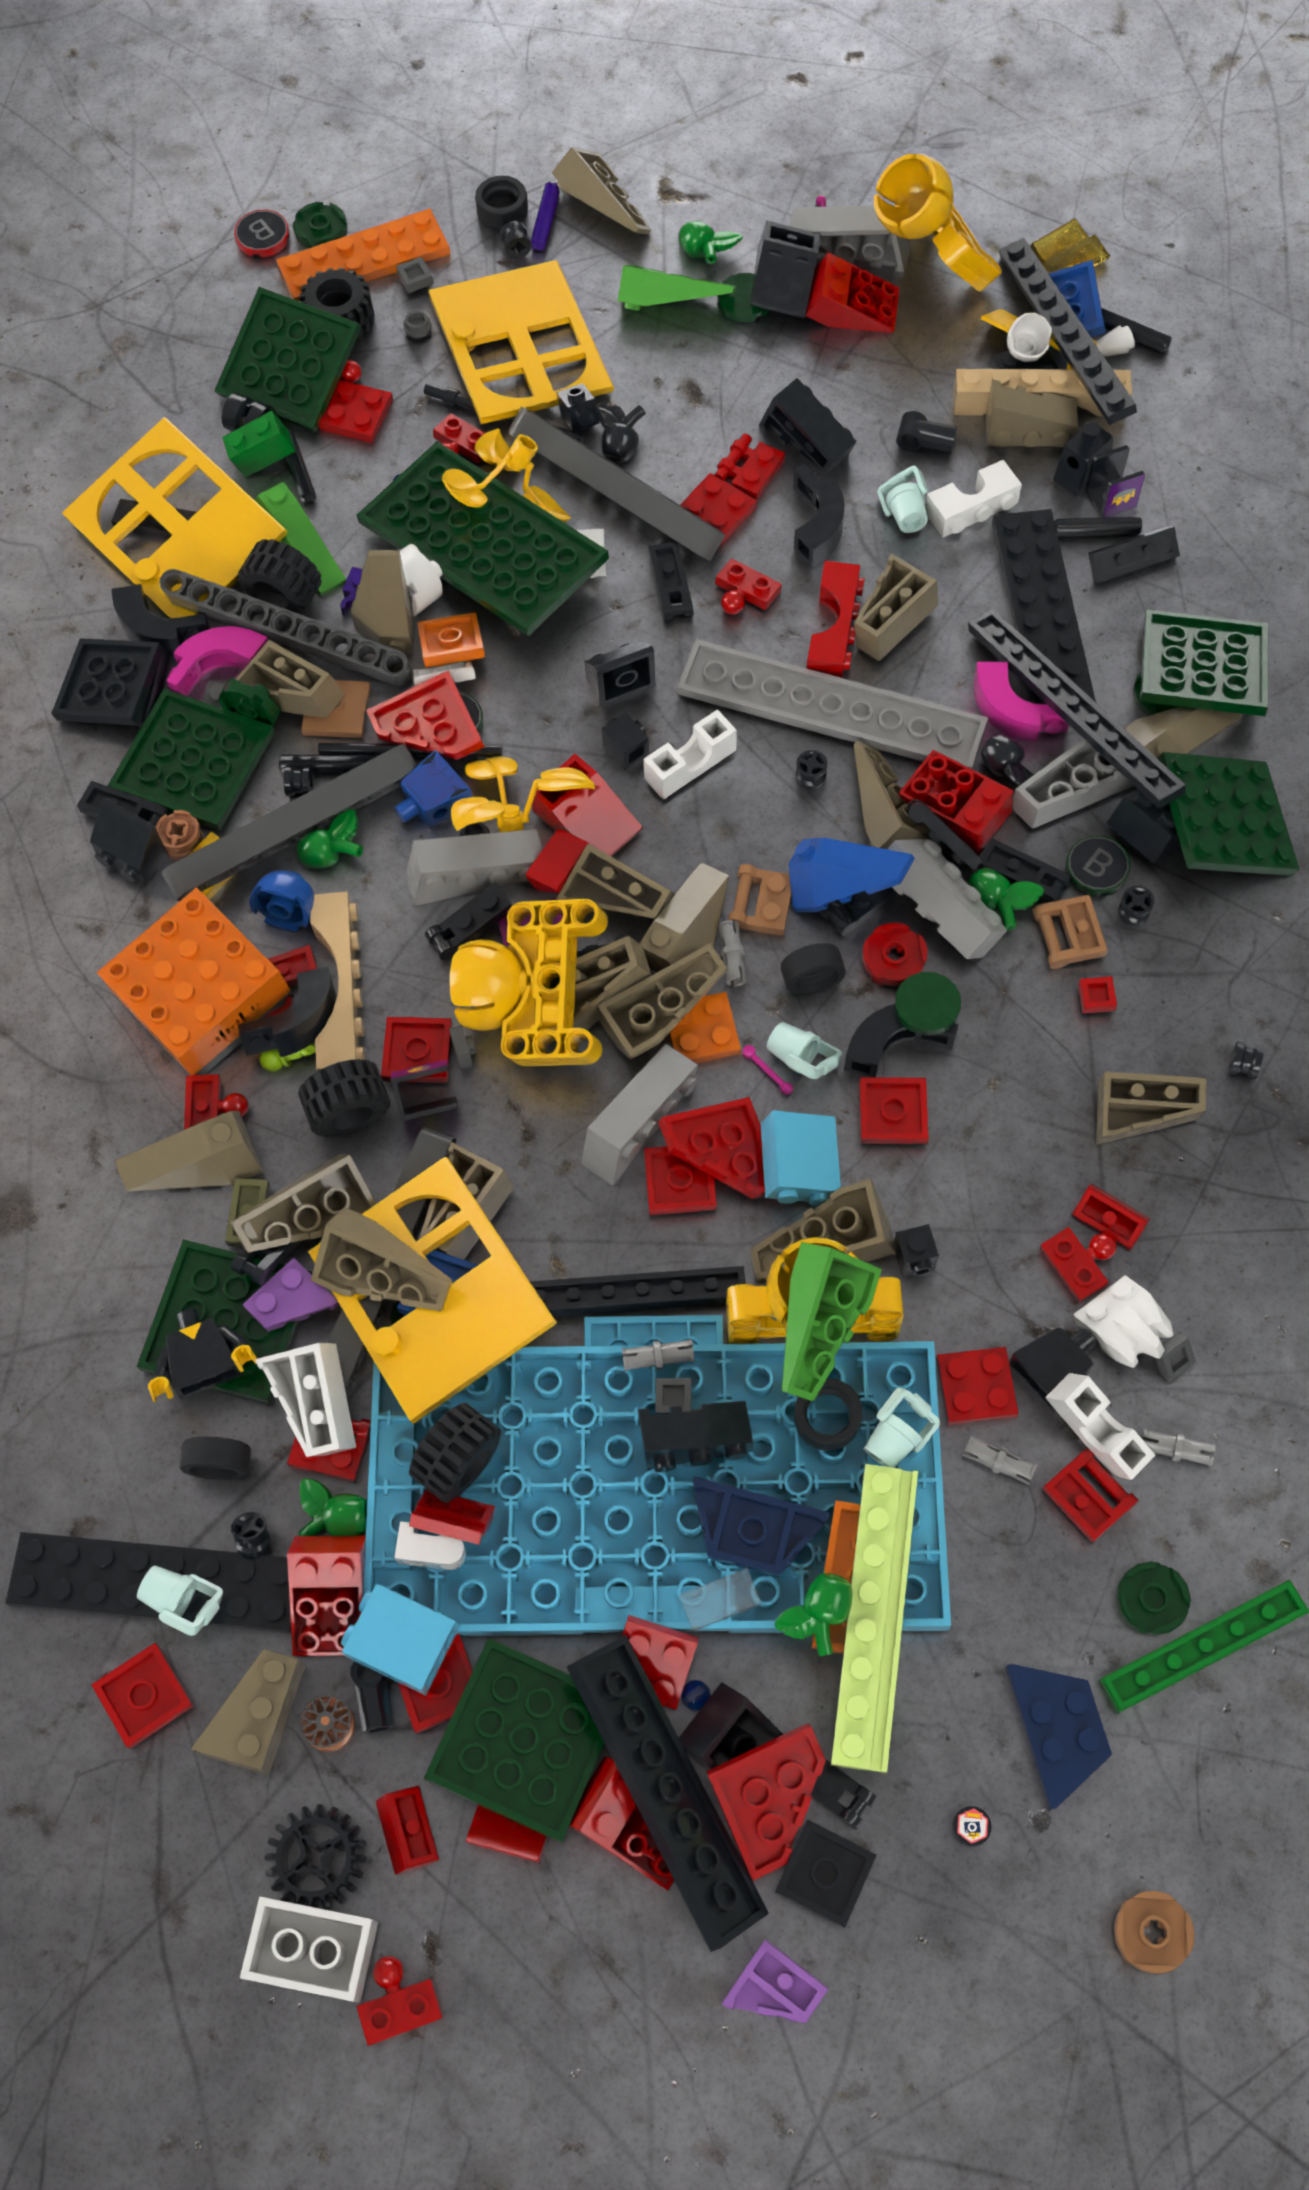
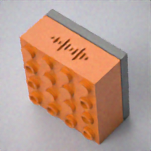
M197 887L96 972L115 997L189 1075H205L242 1043L238 1024L263 1019L273 1010L279 1009L286 1004L285 1000L289 996L294 997L279 970Z

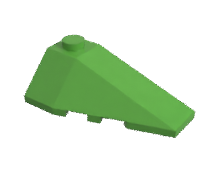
M624 265L617 301L625 302L624 308L640 311L641 306L734 293L736 286L703 279L696 280L684 275L666 274L665 271L635 265Z
M284 481L259 494L255 501L288 531L287 535L280 542L299 550L317 567L316 570L320 572L322 583L316 593L324 596L345 585V576Z
M801 1242L790 1278L782 1381L783 1392L812 1402L815 1400L835 1366L834 1357L843 1342L849 1343L854 1334L851 1330L858 1316L860 1314L865 1315L871 1306L882 1271L881 1268L830 1247Z

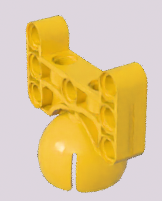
M908 153L893 161L883 171L876 185V192L878 194L874 195V208L879 221L888 232L903 239H919L932 234V240L938 248V254L944 263L979 292H982L1002 273L1000 266L982 249L953 204L952 180L947 170L939 161L925 154ZM880 196H882L883 198H885L886 200H888V201H890V202H893V203L895 204V206H893V205L887 203V202L884 201Z
M590 899L518 902L509 909L507 915V942L510 944L508 947L492 940L483 939L470 941L458 947V951L453 956L450 970L451 1001L456 1006H475V1008L457 1007L455 1009V1016L462 1026L478 1031H489L502 1027L501 1051L506 1057L520 1066L589 1065L598 1061L603 1050L599 1039L586 1029L573 1028L577 938L598 936L604 932L608 924L607 915L595 902ZM594 912L592 921L584 924L586 915ZM563 913L562 920L558 924L552 925L555 916ZM531 915L530 922L525 926H521L522 920L526 916ZM555 977H560L559 984L555 988L550 989V982ZM584 1040H589L588 1048L584 1052L578 1053L580 1043ZM552 1041H557L556 1049L552 1053L547 1054V1046ZM525 1042L524 1050L520 1054L515 1055L517 1045Z
M812 1237L801 1239L790 1244L781 1252V1255L777 1256L767 1276L766 1286L740 1284L729 1287L726 1298L728 1344H759L760 1338L786 1337L790 1278L801 1242L830 1247L845 1254L848 1251L847 1247L828 1238ZM852 1251L847 1254L858 1259ZM894 1277L879 1278L871 1306L865 1315L860 1314L851 1328L854 1334L867 1333V1339L874 1342L891 1341L899 1336L904 1316L900 1279Z

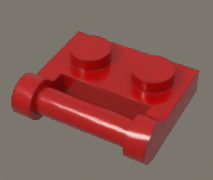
M362 1418L361 1421L351 1419L353 1433L357 1435L355 1440L356 1448L326 1456L307 1457L295 1436L287 1465L299 1470L356 1484L370 1440L371 1420Z
M1086 1448L1044 1485L1042 1490L1093 1543L1139 1502V1499L1132 1492L1128 1494L1094 1458L1095 1454L1089 1448ZM1085 1468L1118 1505L1112 1508L1078 1471Z

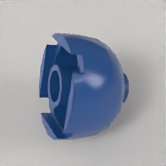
M277 870L266 874L258 881L250 895L249 905L255 915H257L259 910L266 917L264 922L269 926L283 931L296 932L300 926H304V928L308 926L315 894L310 884L299 873Z

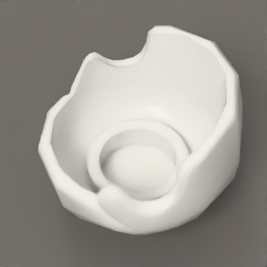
M1024 313L1015 320L1008 331L1007 348L1016 359L1023 362L1037 361L1049 348L1052 328L1045 317L1037 313Z

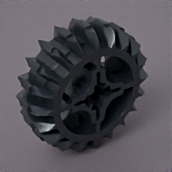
M317 1804L314 1817H312L310 1809L304 1806L301 1808L302 1820L299 1821L295 1814L290 1813L287 1815V1819L291 1824L290 1828L287 1829L281 1824L276 1826V1830L283 1835L280 1841L275 1838H269L268 1844L276 1847L277 1850L276 1853L265 1854L264 1859L269 1862H275L276 1866L268 1868L265 1873L267 1877L279 1876L271 1885L272 1891L277 1892L286 1887L281 1895V1901L289 1902L295 1896V1904L305 1905L306 1900H308L307 1906L318 1908L319 1900H321L323 1909L330 1911L332 1910V1896H334L339 1904H344L346 1898L342 1890L346 1888L352 1893L358 1890L356 1885L350 1882L352 1876L364 1879L365 1873L355 1868L357 1863L365 1864L368 1862L367 1856L357 1855V1850L364 1849L367 1846V1842L364 1839L353 1840L362 1830L358 1825L352 1826L347 1830L352 1820L350 1815H343L337 1822L339 1816L338 1808L332 1807L325 1817L324 1806ZM325 1826L333 1828L339 1835L333 1840L328 1839L322 1843H316L307 1830L313 1827ZM297 1838L301 1849L300 1857L291 1865L292 1869L288 1870V1854L293 1842ZM345 1846V1864L341 1874L336 1879L332 1869V1862L334 1857L341 1852L340 1849ZM310 1847L320 1853L323 1849L325 1850L324 1854L320 1857L323 1870L313 1864L308 1867L309 1862L313 1859ZM315 1873L324 1882L326 1888L318 1891H305L298 1887L294 1881L300 1877L304 1878Z

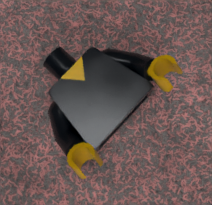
M187 1309L177 1314L181 1330L166 1336L167 1346L160 1352L154 1379L148 1383V1390L153 1402H157L156 1398L163 1393H166L168 1399H172L174 1397L171 1389L172 1385L173 1390L182 1399L244 1375V1369L242 1368L244 1363L253 1360L256 1364L254 1359H257V1357L247 1344L245 1338L227 1325L217 1326L213 1319L200 1322L197 1310Z

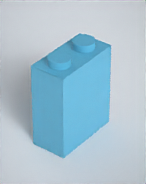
M773 1110L760 1123L765 1198L778 1199V1202L785 1204L804 1201L809 1202L812 1206H819L830 1198L829 1195L841 1188L835 1116Z
M376 1583L373 1591L368 1590L361 1600L359 1611L362 1613L355 1625L350 1624L344 1633L341 1645L344 1646L342 1653L347 1658L426 1696L460 1627L455 1620Z

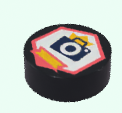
M965 1807L958 1811L953 1818V1834L965 1846H979L991 1834V1820L987 1813L979 1807Z

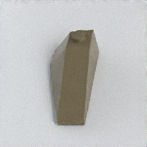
M571 147L551 172L558 180V187L564 193L571 194L635 233L649 235L652 231L638 208L627 202L628 192L616 184L619 178L599 153Z
M702 862L698 865L656 917L639 943L643 946L650 969L659 972L709 943L714 948L729 875Z
M338 1154L234 1219L230 1224L244 1249L249 1253L286 1245L290 1242L322 1237L326 1223L343 1208L347 1207L359 1214H363L377 1203L350 1154Z

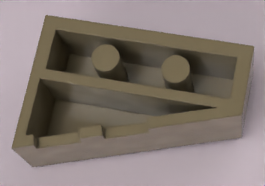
M992 379L986 413L987 446L1064 447L1077 434L1076 399L1044 391L1041 395L1026 392V387L1017 385L1016 389L1001 386V381Z
M890 554L886 569L883 574L879 575L876 581V588L872 595L868 596L854 622L857 648L878 661L885 657L938 606L937 580L893 554Z
M270 640L236 678L239 682L252 687L254 684H260L270 691L269 698L273 700L281 712L327 718L345 696L328 672Z
M588 843L556 899H590L604 911L655 920L675 893Z
M629 935L577 958L573 1028L588 1030L600 1020L597 1005L652 975L643 946ZM555 977L550 982V989L555 988L559 984L560 977Z
M1104 1071L1098 1080L1096 1146L1198 1120L1206 1111V1078Z
M450 1142L448 1159L491 1222L514 1189V1185L504 1169ZM432 1199L419 1238L428 1234L461 1211V1209L449 1201ZM470 1224L435 1250L464 1260L478 1241L479 1236Z
M263 1649L190 1750L208 1758L270 1775L306 1666L297 1658Z

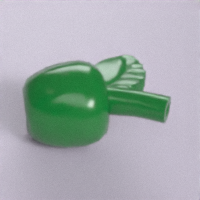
M698 220L686 222L678 233V241L683 251L692 258L701 259L705 257L708 264L716 262V252L731 249L743 239L742 234L733 231H719L715 233L710 225Z
M348 809L332 821L329 830L323 828L315 829L298 840L296 851L303 866L311 869H327L336 864L339 860V853H347L356 857L362 855L363 846L351 842L358 829L356 811Z
M989 868L976 871L967 883L980 893V900L987 908L993 911L999 910L1003 926L1006 930H1012L1017 927L1013 910H1025L1031 907L1044 893V888L1033 882L1021 881L1011 885L1006 877Z
M304 1478L300 1481V1504L303 1505V1510L314 1519L298 1532L299 1536H315L324 1529L327 1530L330 1536H360L366 1532L367 1499L349 1493L337 1494L332 1497L330 1490L319 1481L310 1478Z
M833 1573L819 1574L805 1595L804 1605L793 1606L781 1613L775 1621V1628L783 1632L784 1635L791 1636L794 1639H805L815 1634L818 1655L833 1654L830 1640V1624L840 1625L848 1618L853 1600L852 1585L842 1576Z

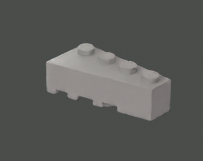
M874 205L794 208L789 226L820 234L817 258L823 259L829 252L851 264L854 263V260L870 262V267L881 269L882 265L894 266V271L905 272L911 249L909 239H903L888 232L879 221Z
M1082 739L1018 786L1015 790L1012 809L1034 829L1129 789L1134 785L1085 739Z
M532 829L413 841L406 873L413 906L480 892L494 882L502 887L529 881L526 878V872L543 850L538 830Z
M930 839L895 840L889 846L888 850L909 853L915 858L901 884L892 888L900 896L905 893L917 903L915 910L923 918L937 922L939 924L937 931L966 959L983 958L1007 932L1006 928L1000 923V916L992 909L987 908L980 900V893L961 878L960 870L942 856L941 848Z
M665 1044L587 1127L581 1165L613 1186L659 1128L658 1121L664 1116L671 1115L684 1095L688 1096L697 1084L695 1075L698 1064Z

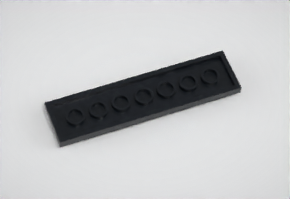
M1052 509L993 515L992 526L1015 629L1096 702L1058 535L1055 529ZM1028 687L1031 703L1046 704Z
M20 1532L5 1602L9 1606L161 1621L159 1619L160 1613L137 1599V1592L143 1578L149 1569L155 1565L181 1575L189 1576L194 1574L219 1586L223 1590L222 1599L219 1604L220 1608L209 1622V1626L291 1633L287 1557L262 1555L249 1559L242 1557L238 1552ZM195 1590L193 1598L182 1618L193 1623L196 1615L212 1597Z
M624 1635L568 1665L567 1669L710 1952H713L725 1946L768 1915L769 1912L627 1636Z

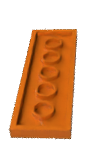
M429 208L276 259V262L292 299L300 301L302 286L307 284V280L310 277H315L319 271L326 272L329 268H333V270L345 268V271H355L356 276L361 275L365 282H370L396 273V266L422 257L426 263L450 255V247Z

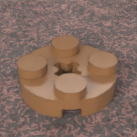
M1160 1891L1138 1893L1123 1902L1116 1915L1114 1937L1121 1956L1127 1963L1132 1964L1142 1972L1150 1974L1171 1972L1184 1962L1193 1949L1195 1937L1193 1922L1187 1911H1184L1182 1906L1172 1896ZM1151 1920L1156 1921L1157 1928L1164 1930V1937L1157 1938V1944L1150 1943V1938L1144 1935V1928L1149 1927Z

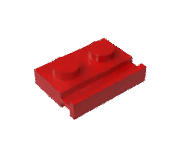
M426 1489L418 1501L415 1511L411 1513L409 1526L480 1545L482 1536L484 1537L493 1520L495 1506L462 1497H457L445 1503Z

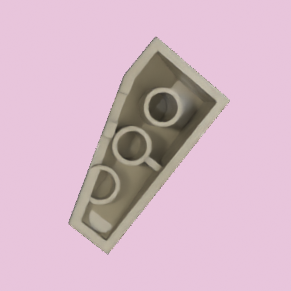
M368 551L360 584L357 586L356 597L351 606L355 630L366 639L399 650L404 654H413L415 622L400 551Z
M1179 706L1137 719L1124 729L1156 758L1163 752L1193 755L1238 721L1243 715L1240 713Z
M857 741L854 744L865 831L871 841L870 846L888 849L895 840L930 839L934 841L927 834L930 828L924 822L915 823L909 817L906 810L907 803L898 796L902 787L895 782L899 777L879 750Z
M709 943L597 1005L600 1023L616 1048L632 1059L659 1044L727 972V967Z
M229 1111L114 1160L126 1191L234 1185L235 1178L249 1179L264 1173L239 1111Z
M867 1179L837 1189L829 1195L830 1198L818 1207L815 1209L811 1207L805 1211L802 1218L788 1227L780 1228L751 1248L750 1252L756 1281H767L770 1268L777 1256L781 1255V1252L790 1244L801 1239L818 1237L837 1241L847 1247V1254L852 1251L859 1260L864 1262L896 1254L890 1223L873 1181Z
M347 1207L343 1208L326 1223L311 1281L340 1295L350 1297L354 1294L366 1295L375 1301H382L383 1299L397 1300L405 1306L436 1311L444 1309L452 1284L451 1278L376 1221Z

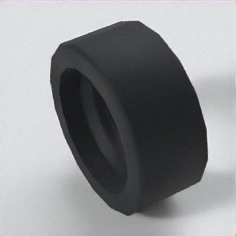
M494 176L482 182L476 190L477 214L480 221L486 226L501 230L509 222L519 221L522 223L527 216V192L524 185L518 179L510 176ZM498 197H510L516 200V203L506 208H493L487 205L489 201Z
M816 943L793 951L784 958L780 968L786 989L791 994L799 996L812 995L828 990L840 983L846 973L840 950L835 945L829 943Z
M827 1378L816 1397L828 1394L841 1398L849 1410V1421L846 1427L833 1435L821 1434L815 1431L807 1418V1409L812 1401L800 1397L797 1398L795 1403L794 1423L798 1434L808 1445L819 1450L833 1451L845 1447L856 1437L861 1427L863 1407L858 1394L850 1385L838 1379Z
M192 1437L183 1442L180 1470L185 1474L206 1479L233 1480L244 1478L248 1475L251 1448L242 1441L230 1438Z

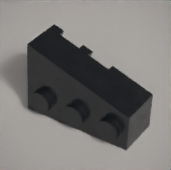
M798 378L772 399L759 424L764 430L770 427L780 435L778 440L784 445L790 442L800 450L798 455L824 475L846 458L857 442L850 430L843 427L834 418L831 410L823 406L813 395L812 390Z
M746 1401L703 1404L701 1406L702 1409L682 1412L681 1406H673L669 1408L670 1414L650 1415L649 1408L638 1409L647 1470L655 1469V1472H668L676 1469L677 1464L690 1462L691 1466H702L711 1463L712 1458L726 1456V1460H737L746 1457L747 1452H753V1438Z

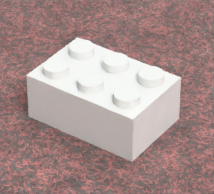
M259 1896L240 1979L361 2003L378 1921Z

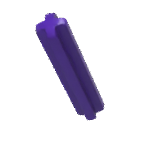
M547 182L545 184L531 237V248L533 250L543 251L546 248L560 193L556 182Z

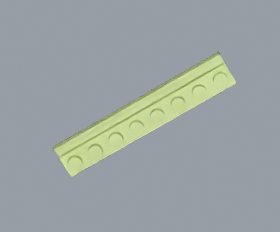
M865 1464L851 1582L853 1600L847 1618L831 1766L887 1773L918 1471H904L899 1468Z

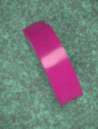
M234 626L212 628L190 637L173 653L178 665L170 671L166 680L170 690L188 696L199 680L213 669L235 667L244 670L268 642V638L253 630Z
M977 662L974 675V695L979 710L983 716L988 717V722L993 727L1010 737L1028 742H1037L1039 732L1050 734L1068 732L1069 724L1047 704L1030 703L1014 693L1008 679V662Z

